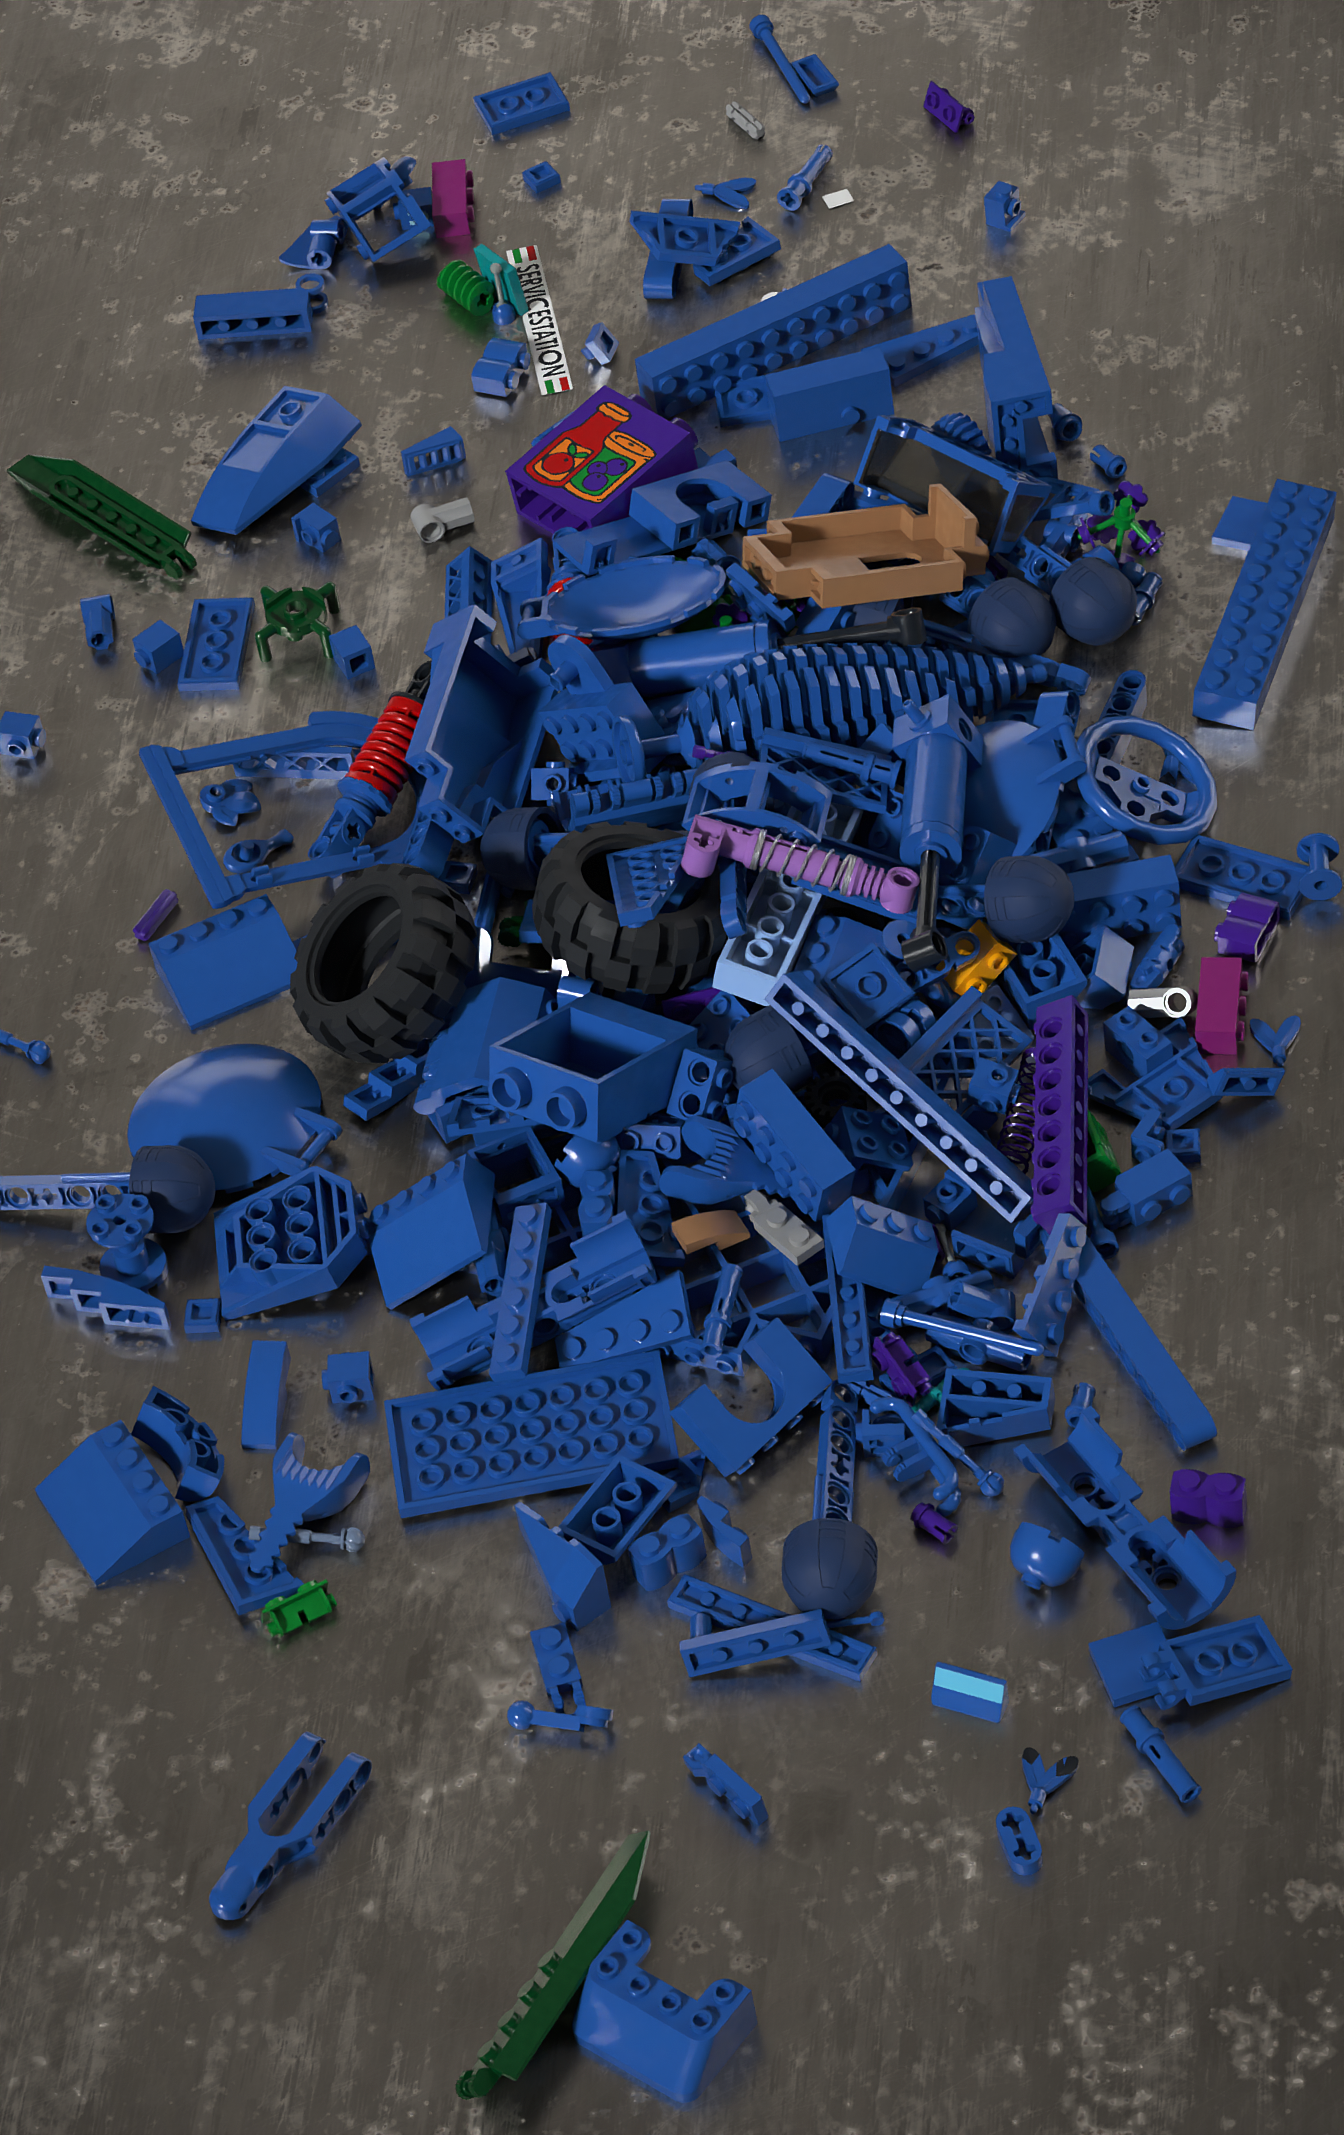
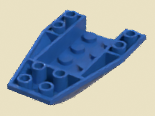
M284 385L241 432L219 462L198 501L191 519L192 525L237 535L328 464L362 426L360 420L329 394Z

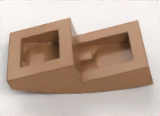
M735 1210L704 1212L671 1222L672 1232L686 1254L714 1243L720 1251L750 1238L748 1229Z

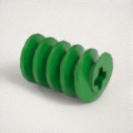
M453 260L439 273L436 282L438 288L443 290L453 300H456L466 310L470 311L471 314L483 316L490 312L494 304V285L487 281L484 276L473 270L471 266L467 265L463 260Z

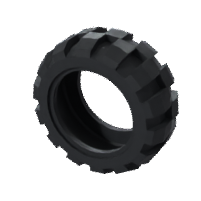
M624 821L623 825H610L608 822L590 824L586 826L582 833L573 830L561 838L552 848L550 853L543 859L532 904L533 920L538 936L541 937L543 947L554 960L562 959L566 962L568 971L584 980L593 978L603 982V987L622 992H625L626 988L639 989L643 991V994L666 993L669 987L674 986L680 990L698 984L705 975L709 976L713 972L728 940L720 915V865L716 862L713 873L708 877H704V884L695 902L689 907L676 912L657 914L653 920H648L647 924L641 927H620L616 905L606 901L615 900L606 854L679 838L685 835L667 828L660 831L648 828L647 823Z
M400 863L378 864L364 869L363 875L360 878L350 877L335 890L336 895L327 905L324 903L321 905L310 921L313 925L307 937L301 938L294 957L298 962L297 968L290 976V993L295 1000L292 1006L306 1032L312 1035L316 1041L345 1059H352L357 1063H388L390 1058L402 1059L416 1051L421 1040L424 1038L431 1039L445 1024L443 1019L451 1007H457L467 988L464 985L467 973L474 969L477 953L472 943V940L477 936L474 919L460 894L420 867ZM399 939L387 966L372 985L368 987L378 963L388 949Z

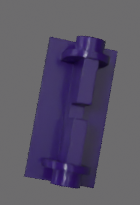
M930 81L923 105L924 108L955 133H958L960 125L971 124L974 121L973 110L960 104L959 101L949 94L946 88H940L936 83Z
M710 987L662 1000L660 1006L663 1017L690 1025L721 990Z
M891 1332L883 1337V1343L877 1336L874 1338L871 1354L874 1364L881 1372L885 1370L889 1375L896 1395L900 1399L905 1398L911 1407L914 1406L917 1393L925 1396L933 1390L931 1385L932 1379L919 1361L908 1367L904 1364L911 1360L914 1354L900 1335L896 1336L894 1332Z

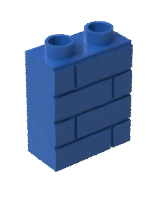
M588 992L489 1046V1105L551 1126L558 1131H565L602 1144L621 1133L622 1129L626 1130L647 1118V1115H652L668 1106L684 1048H697V1028Z

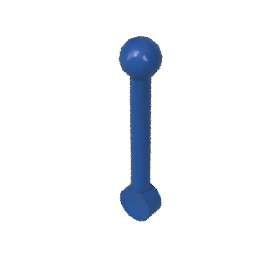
M876 1611L865 1617L826 1621L828 1628L868 1623L872 1626H879L884 1623V1616L882 1612Z

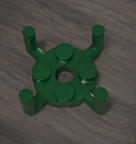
M331 581L326 582L316 590L302 587L303 591H293L291 587L277 592L268 585L261 588L260 593L267 625L255 633V640L262 662H269L272 659L268 638L275 633L287 637L289 641L296 642L302 640L305 635L315 632L320 636L324 657L333 658L328 637L332 635L331 629L324 624L328 619L324 599L326 598L330 613L336 614L340 612L341 607L335 583Z

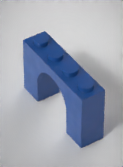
M726 460L633 488L629 515L674 550L697 543L700 516L686 505H707V503L732 496L739 502L735 521L745 528L768 521L772 494Z
M778 1317L765 1324L742 1346L767 1375L772 1384L774 1392L773 1408L764 1422L749 1423L736 1418L705 1384L693 1390L669 1412L724 1477L735 1471L741 1475L755 1463L752 1456L759 1449L763 1453L770 1449L779 1440L776 1433L783 1427L789 1430L804 1417L800 1411L808 1404L813 1408L822 1401L824 1389L833 1382Z

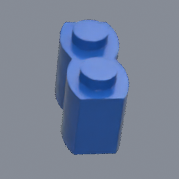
M492 338L484 350L483 357L476 362L473 368L471 378L474 391L503 397L509 396L511 391L517 388L519 376L530 365L531 357L530 353L527 352L526 343Z
M610 1170L585 1171L580 1179L582 1200L579 1204L578 1214L583 1237L612 1223L611 1217L617 1215V1196L613 1175Z
M689 1514L673 1517L664 1523L659 1531L639 1537L628 1548L633 1576L646 1591H653L667 1585L677 1573L692 1570L701 1564L707 1556L702 1529Z

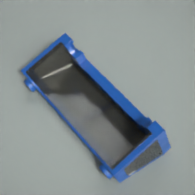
M883 415L877 416L853 484L863 488V494L869 497L880 499L881 495L888 496L923 514H928L929 485L941 483L978 519L979 533L977 536L987 545L990 556H996L997 553H1011L1047 500L1052 488L1051 485L913 419Z

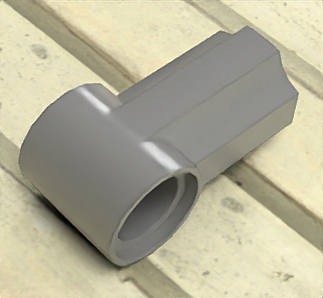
M467 497L437 507L428 503L420 504L411 512V520L421 540L426 543L436 542L443 537L445 531L475 521Z
M1185 985L1167 988L1129 990L1128 1006L1143 1018L1183 1017L1194 1012L1198 1003L1196 991L1190 986ZM1176 993H1181L1186 997L1187 1006L1184 1010L1178 1009L1174 1004Z

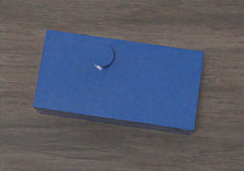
M881 347L765 375L771 422L779 442L876 419L878 415L889 416L894 414L890 369Z

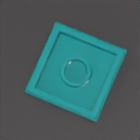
M483 244L474 248L482 276L494 285V297L498 299L495 277L490 271V266L493 263H499L502 267L500 278L504 300L511 302L515 308V313L519 316L528 312V305L516 268Z

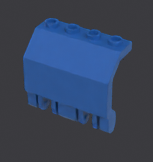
M675 766L669 767L667 771L649 773L645 775V779L623 783L619 778H615L614 782L610 779L607 780V783L589 787V784H586L584 788L577 786L576 790L561 793L553 791L551 799L555 814L560 821L563 833H570L573 830L583 832L587 825L608 822L610 825H623L624 821L647 823V827L650 828L683 821L689 801L691 783L697 768L684 770L680 774V772H676Z
M498 977L466 989L457 1007L452 1006L444 1017L445 1024L439 1029V1033L432 1037L422 1073L425 1083L422 1082L418 1087V1093L413 1106L414 1110L419 1114L428 1115L434 1113L436 1108L444 1105L449 1096L481 1085L488 1087L489 1046L559 1009L557 999L546 988L504 977Z

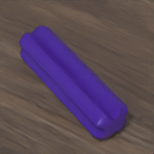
M169 889L161 892L133 928L135 938L141 939L144 942L148 941L178 903L179 899L176 892Z

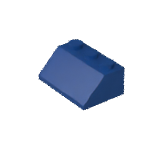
M1058 933L1040 942L1009 943L1017 955L997 976L1029 1030L1034 1029L1037 1007L1073 995L1076 999L1088 985L1086 977Z
M854 1196L849 1197L826 1218L838 1275L897 1295L920 1290L924 1283L929 1280L938 1253L932 1223Z
M617 1454L558 1528L563 1531L567 1542L573 1538L576 1539L603 1566L615 1563L676 1489L677 1482Z

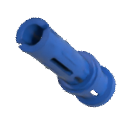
M823 144L818 145L800 172L791 175L788 179L787 187L782 188L778 192L777 200L784 209L789 211L797 210L802 203V198L808 196L812 191V182L833 157L830 147L825 145L823 148Z
M806 739L801 755L802 760L859 774L863 781H878L888 784L891 789L896 787L902 766V761L899 760L894 763L876 758L874 753H867L866 756L816 743L809 739Z

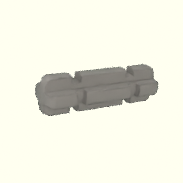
M733 101L731 104H727L726 115L734 120L752 138L758 140L761 136H765V126L738 102Z

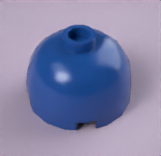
M575 1135L562 1150L567 1154L563 1162L561 1163L557 1159L554 1164L558 1175L565 1182L573 1187L580 1188V1179L585 1171L610 1170L613 1179L619 1171L616 1165L619 1162L620 1147L615 1137L602 1144H598Z
M1021 1522L1010 1544V1559L1014 1568L1022 1574L1020 1580L1024 1584L1040 1590L1042 1585L1055 1587L1063 1585L1072 1579L1082 1563L1085 1552L1064 1537L1059 1540L1051 1536V1531L1044 1527Z

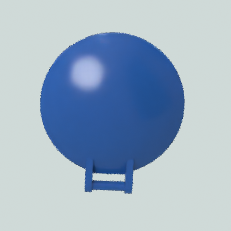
M675 555L650 556L598 568L599 574L585 579V576L581 574L563 583L564 590L560 593L551 592L548 596L524 600L520 605L522 620L518 623L517 634L525 640L567 634L580 638L604 641L631 640L655 635L690 620L714 603L726 588V574L720 565L710 566L708 559L694 556L688 557L687 561H676Z
M1068 715L1059 716L1039 729L1028 723L1014 720H998L975 726L984 737L982 766L968 772L966 775L963 830L969 826H977L1017 844L1012 856H1028L1034 850L1031 845L1041 832L1047 833L1057 814L1058 809L1055 807L1058 794L1063 792L1064 784L1087 769L1085 757L1079 753L1073 734L1075 728L1073 720ZM1061 739L1067 758L1063 761L1056 743Z
M232 1044L198 1052L179 1061L160 1074L145 1089L136 1102L130 1116L127 1135L133 1158L136 1152L143 1146L174 1145L194 1151L211 1169L215 1181V1191L225 1189L228 1194L253 1187V1181L269 1173L272 1177L280 1172L293 1176L310 1168L311 1164L331 1140L335 1141L338 1139L343 1129L336 1121L320 1115L323 1100L318 1081L309 1067L299 1058L272 1046Z

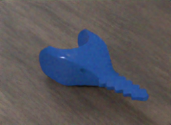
M692 1116L685 1120L681 1129V1138L691 1151L702 1156L706 1162L690 1168L685 1166H668L663 1170L659 1180V1187L662 1193L690 1203L715 1204L754 1189L757 1191L765 1189L769 1195L779 1193L782 1198L791 1196L795 1201V1197L789 1189H784L779 1185L771 1167L767 1163H762L732 1128L701 1116Z
M294 1432L289 1433L273 1458L275 1506L270 1509L272 1517L265 1521L267 1529L259 1533L261 1541L254 1544L256 1552L248 1556L251 1562V1571L261 1573L266 1568L273 1567L272 1559L281 1556L279 1548L287 1546V1538L296 1535V1526L302 1525L303 1522L337 1514L356 1498L369 1477L370 1461L367 1455L357 1452L345 1464L335 1466L331 1470L322 1469L318 1471L314 1468L308 1469L306 1466H302L305 1453L303 1436Z

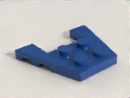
M736 562L726 569L729 580L727 586L732 592L730 598L741 611L745 609L751 616L752 622L772 619L780 637H789L786 633L796 625L794 614L787 607L781 609L777 605L778 600L771 593L766 595L759 588V582Z
M1178 1018L1159 1031L1172 1042L1173 1057L1128 1087H1124L1108 1072L1101 1069L1088 1078V1098L1142 1120L1150 1107L1161 1111L1165 1130L1179 1128L1222 1099L1223 1096H1213L1206 1080L1213 1072L1206 1059L1203 1060L1198 1051V1045L1194 1038L1190 1037L1182 1018Z

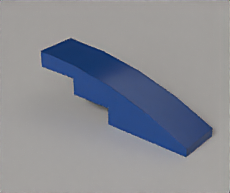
M432 1038L421 1040L418 1043L417 1050L404 1058L393 1059L370 1071L367 1084L344 1095L343 1106L367 1121L417 1089L422 1082H425L424 1078H422V1073Z
M44 1265L41 1278L48 1298L71 1299L74 1302L76 1311L102 1313L104 1323L108 1325L170 1330L172 1324L166 1304L140 1289L108 1277L74 1269Z

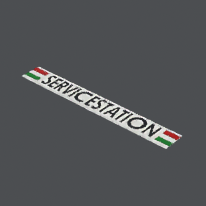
M537 245L506 251L509 263L517 270L528 305V312L522 315L541 395L571 390L573 386Z

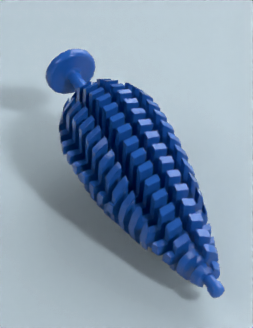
M823 643V648L817 647V644H803V648L798 649L797 645L783 646V649L778 650V652L777 648L764 649L763 653H759V655L757 652H750L743 655L744 657L739 659V662L731 661L724 665L725 668L720 671V674L719 671H713L706 678V682L702 686V692L701 688L698 687L689 696L685 722L683 713H681L676 734L641 740L636 724L630 716H615L612 723L614 755L622 782L627 783L645 779V759L680 753L688 766L690 765L692 769L695 767L698 769L709 758H693L692 751L694 745L705 746L706 749L724 753L727 751L748 754L751 758H757L765 727L860 748L881 722L893 729L894 719L906 714L902 709V705L906 700H913L919 708L950 694L973 723V716H978L980 720L992 711V707L997 705V710H1000L1007 706L1010 696L1016 694L1017 699L1026 691L1028 683L1036 684L1046 681L1047 670L1043 664H1035L1023 668L1022 664L1018 663V661L1009 658L1004 664L1002 658H997V655L987 654L983 660L982 656L977 655L975 652H967L963 656L962 653H957V650L947 649L942 652L934 647H925L922 650L917 648V645H907V647L902 649L897 647L896 644H884L882 648L875 643H863V647L857 646V643H843V648H839L836 644Z

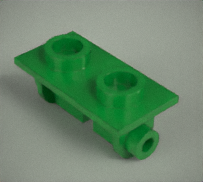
M327 1579L319 1583L316 1580L309 1581L297 1589L298 1593L286 1599L284 1596H279L265 1604L266 1609L262 1610L261 1620L263 1623L271 1620L266 1626L272 1637L279 1635L281 1638L303 1627V1623L298 1615L301 1612L305 1613L309 1623L333 1612L332 1608L337 1606V1602L332 1593L325 1595L328 1589Z

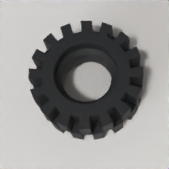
M834 1071V1076L829 1077L828 1072L823 1073L822 1080L815 1077L813 1085L809 1083L806 1087L807 1092L804 1093L806 1110L822 1129L832 1121L841 1106L867 1111L865 1091L846 1073L843 1077L840 1076V1071ZM834 1099L847 1101L840 1106L824 1105L826 1102Z

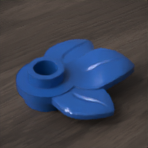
M229 779L220 785H207L200 791L199 800L202 807L207 812L212 813L214 819L225 825L236 826L238 814L261 810L258 798L250 792L253 784L247 780Z

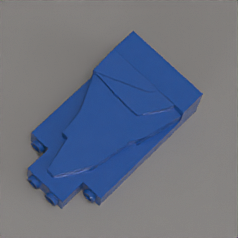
M1009 276L978 282L979 307L974 309L983 372L989 448L992 450L991 456L1032 477L1058 479L1055 453L1049 452L1038 420V416L1053 414L1051 389L1013 278ZM994 478L999 494L1008 493L1009 491L1003 489V485L999 484L1000 481Z
M476 604L434 623L424 650V653L432 659L430 686L404 760L415 768L418 773L427 778L417 809L463 844L484 835L488 824L500 813L513 808H521L531 778V768L535 766L546 732L538 711L558 694V691L553 689L547 680V676L555 670L543 658L519 667L483 638V636L494 632L497 621Z

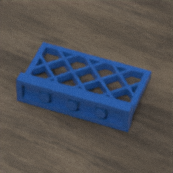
M765 727L757 761L778 764V769L787 771L786 769L791 768L796 773L799 771L814 778L833 793L832 803L885 814L888 784L874 780L866 782L860 778L859 774L802 760L801 755L805 741L809 739L816 743L866 756L867 753H874L876 758L891 761L892 756ZM824 776L828 781L823 782L818 777ZM855 783L860 788L855 789L850 784ZM839 788L842 792H837L833 789ZM870 795L875 800L868 799L865 796Z
M973 986L899 1059L918 1078H929L931 1090L941 1099H956L957 1109L955 1111L961 1117L973 1104L966 1102L967 1099L964 1102L962 1101V1099L967 1098L968 1090H961L959 1078H972L980 1060L979 1057H996L997 1063L1002 1062L1011 1066L1031 1046L1033 1039L981 1001L983 993ZM980 1013L991 1021L992 1028L975 1029L974 1018ZM956 1037H970L972 1049H955L953 1040ZM976 1037H993L995 1049H978ZM1000 1037H1012L1020 1044L1015 1049H1001ZM973 1057L975 1069L958 1070L956 1058ZM935 1058H950L952 1070H934L933 1060ZM936 1078H953L955 1090H937Z

